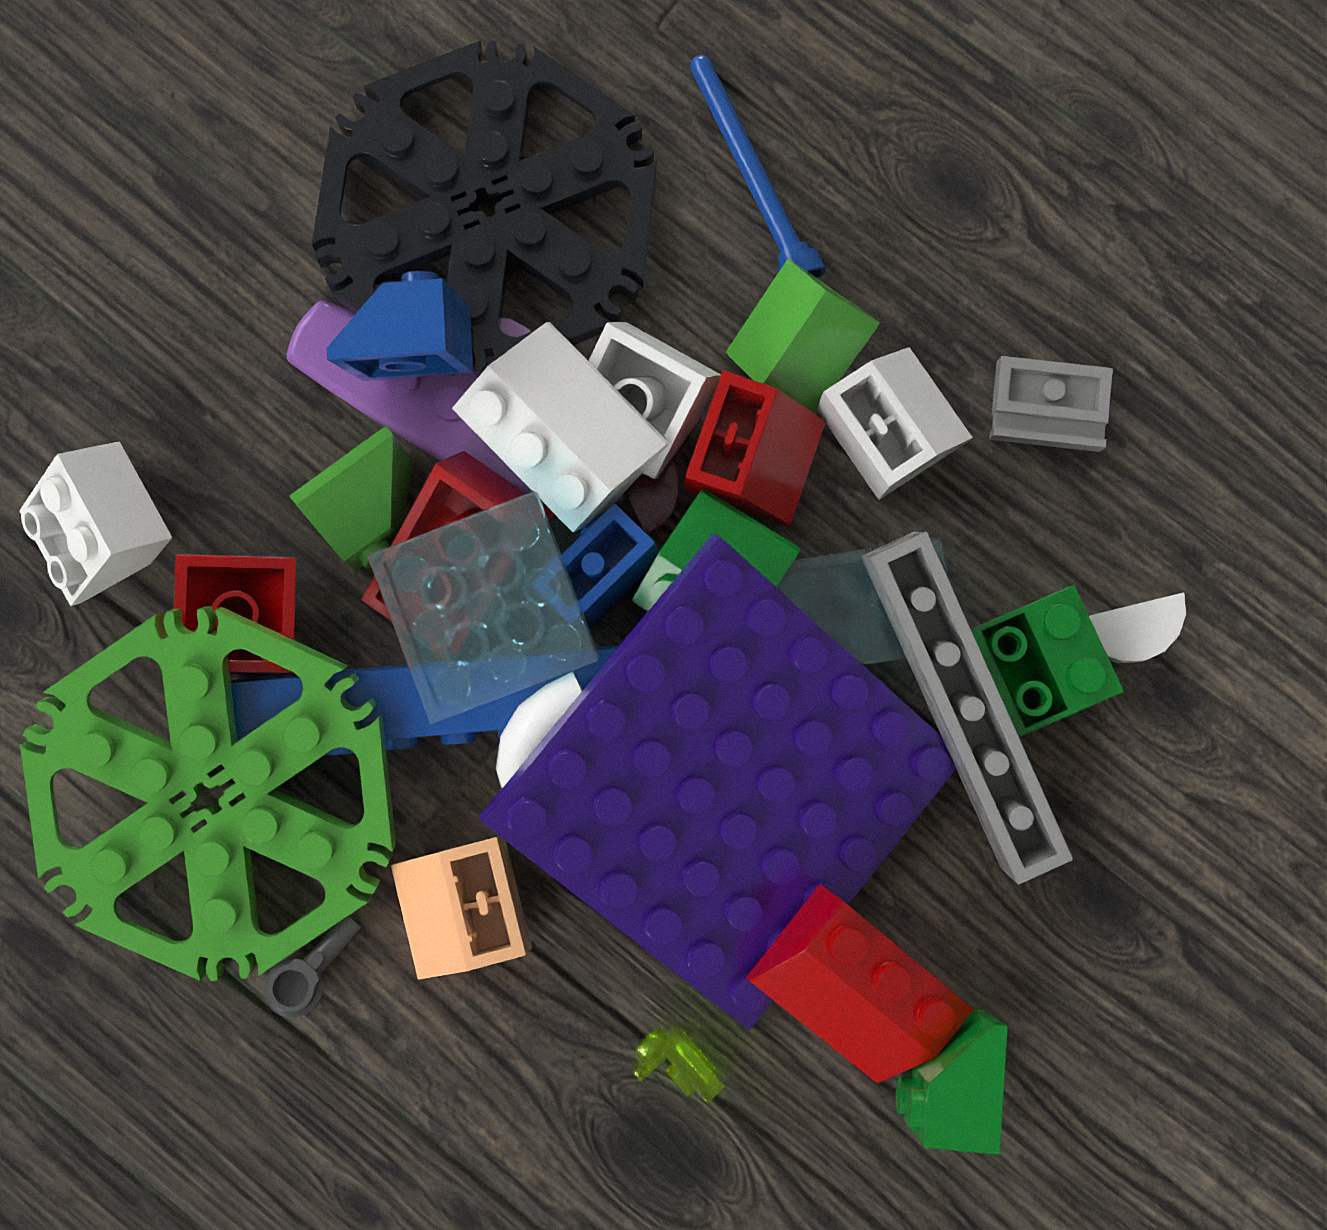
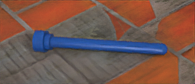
M704 55L695 56L690 64L691 72L780 251L777 256L780 263L777 267V272L779 273L787 259H791L813 276L820 279L825 274L826 268L817 250L809 248L806 242L799 241L710 59Z

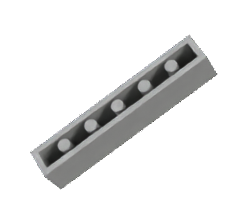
M912 532L862 555L861 558L1000 868L1019 885L1072 861V855L928 533Z

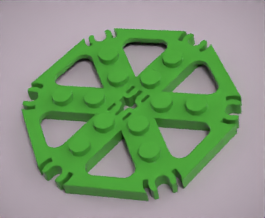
M211 606L202 607L197 610L198 628L196 631H190L185 628L182 623L181 609H172L166 612L164 620L163 611L155 614L48 688L43 693L54 695L55 697H46L37 701L35 708L51 716L53 728L49 730L34 724L25 729L23 736L27 741L20 744L38 879L55 867H61L62 870L48 880L44 886L47 893L55 890L60 885L72 887L76 893V900L63 911L66 917L75 916L87 906L93 909L90 914L79 919L74 924L75 926L199 981L206 974L210 981H218L224 973L223 958H232L238 963L241 979H247L250 976L257 960L259 976L368 903L380 880L368 875L363 868V863L372 861L387 867L393 855L390 851H393L396 846L383 712L376 720L360 725L359 721L370 715L377 702L374 698L362 706H353L347 702L345 698L346 690L359 680L356 673L346 675L334 686L329 682L330 678L335 673L347 668L348 665L226 608L219 607L214 612ZM215 612H216V615H217V618H218V628H217V631L214 630L215 625H216ZM236 649L247 650L294 672L299 676L303 684L302 695L297 701L240 740H237L228 654ZM145 656L154 659L162 670L170 741L92 706L90 695L94 687L137 657ZM339 747L347 748L353 751L359 760L364 817L358 824L353 825L282 793L275 788L332 749ZM222 764L224 768L217 773L215 768ZM60 769H73L147 803L85 846L74 847L67 844L60 835L53 779ZM230 779L235 781L223 791L224 794L219 798L220 809L212 802L206 806L202 804L192 812L188 811V808L199 800L198 797L204 791L200 784L201 782L206 787L213 788L216 785L220 787ZM183 790L185 795L175 801L173 797ZM244 793L246 797L238 801L236 797ZM205 819L207 823L197 830L194 825ZM250 849L320 881L325 889L324 902L279 933L269 934L260 930ZM184 851L193 921L191 937L183 941H175L123 918L117 909L119 895ZM204 958H208L206 967L204 964Z

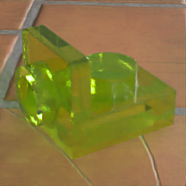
M677 1023L666 1033L658 1026L634 1049L635 1054L639 1058L633 1063L632 1073L640 1082L667 1058L672 1063L666 1069L668 1075L688 1097L697 1091L708 1104L725 1088L723 1075Z

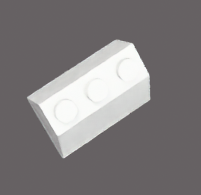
M550 322L543 324L488 365L452 407L464 422L572 532L585 528L597 515L605 513L670 444Z

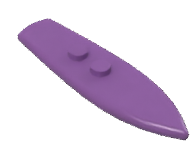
M320 300L302 317L293 332L288 346L287 360L290 364L384 427L387 426L391 432L436 459L442 461L465 451L527 495L539 498L452 409L477 379L474 371V362L473 373L455 374V376L439 375L363 381L327 360L326 348L354 317L355 313L325 300ZM622 494L616 502L621 501L624 497V494Z

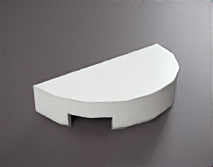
M1180 593L1090 615V620L1108 658L1111 659L1110 661L1115 663L1142 662L1166 651L1180 635L1186 616L1185 595Z

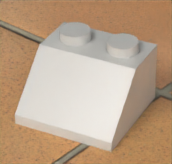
M607 322L590 356L589 362L670 443L643 472L649 477L657 479L697 424L721 374L627 322Z

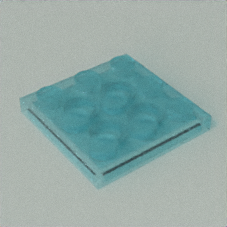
M535 491L367 555L430 724L601 660L539 494Z

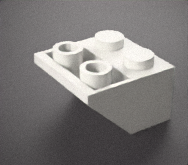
M910 347L874 359L825 390L817 407L819 414L826 421L827 426L878 500L973 438Z
M120 441L57 454L20 509L22 525L26 534L36 541L47 561L48 573L53 584L62 589L70 606L88 600L150 565L172 539L170 532Z

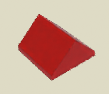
M176 554L174 609H181L182 623L190 631H196L198 628V609L211 606L215 612V609L223 607L295 640L297 558ZM215 612L216 625H215L214 630L217 631V628H218V618H217V615H216V612ZM236 649L228 654L230 677L294 674V672L247 650Z

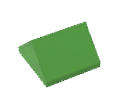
M787 259L725 353L752 380L779 389L817 415V407L823 392L843 378L880 325V322L794 261Z

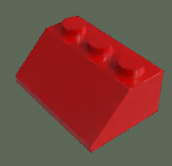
M819 884L746 977L876 1083H880L936 1058L974 1010L854 909L821 884Z

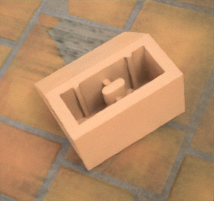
M501 836L391 865L418 979L470 971L525 956L532 949L506 840Z

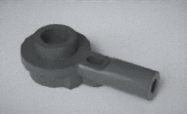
M348 915L332 926L304 959L290 958L283 960L271 969L266 978L264 992L267 1003L273 1011L284 1017L295 1018L308 1014L318 1006L323 997L325 986L322 973L362 928V925L354 917Z

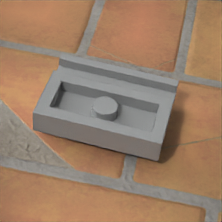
M1001 356L996 362L991 413L993 420L989 440L1094 452L1102 451L1106 448L1107 439H1104L1105 426L1109 418L1113 368Z

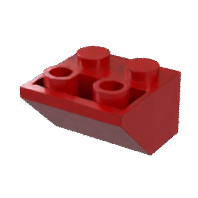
M723 370L685 476L684 492L698 496L700 491L705 488L740 511L790 527L826 421L777 388Z

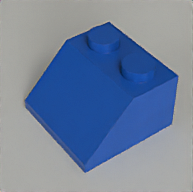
M426 271L405 273L402 275L401 282H388L380 285L326 348L327 360L363 381L473 373L470 305L443 278L438 279L436 273Z

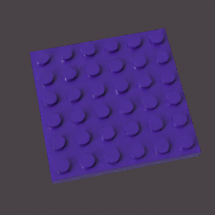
M711 534L481 813L479 818L490 829L750 1031L773 1002V999L746 978L819 884L849 905L955 771L956 767L939 733L719 535Z

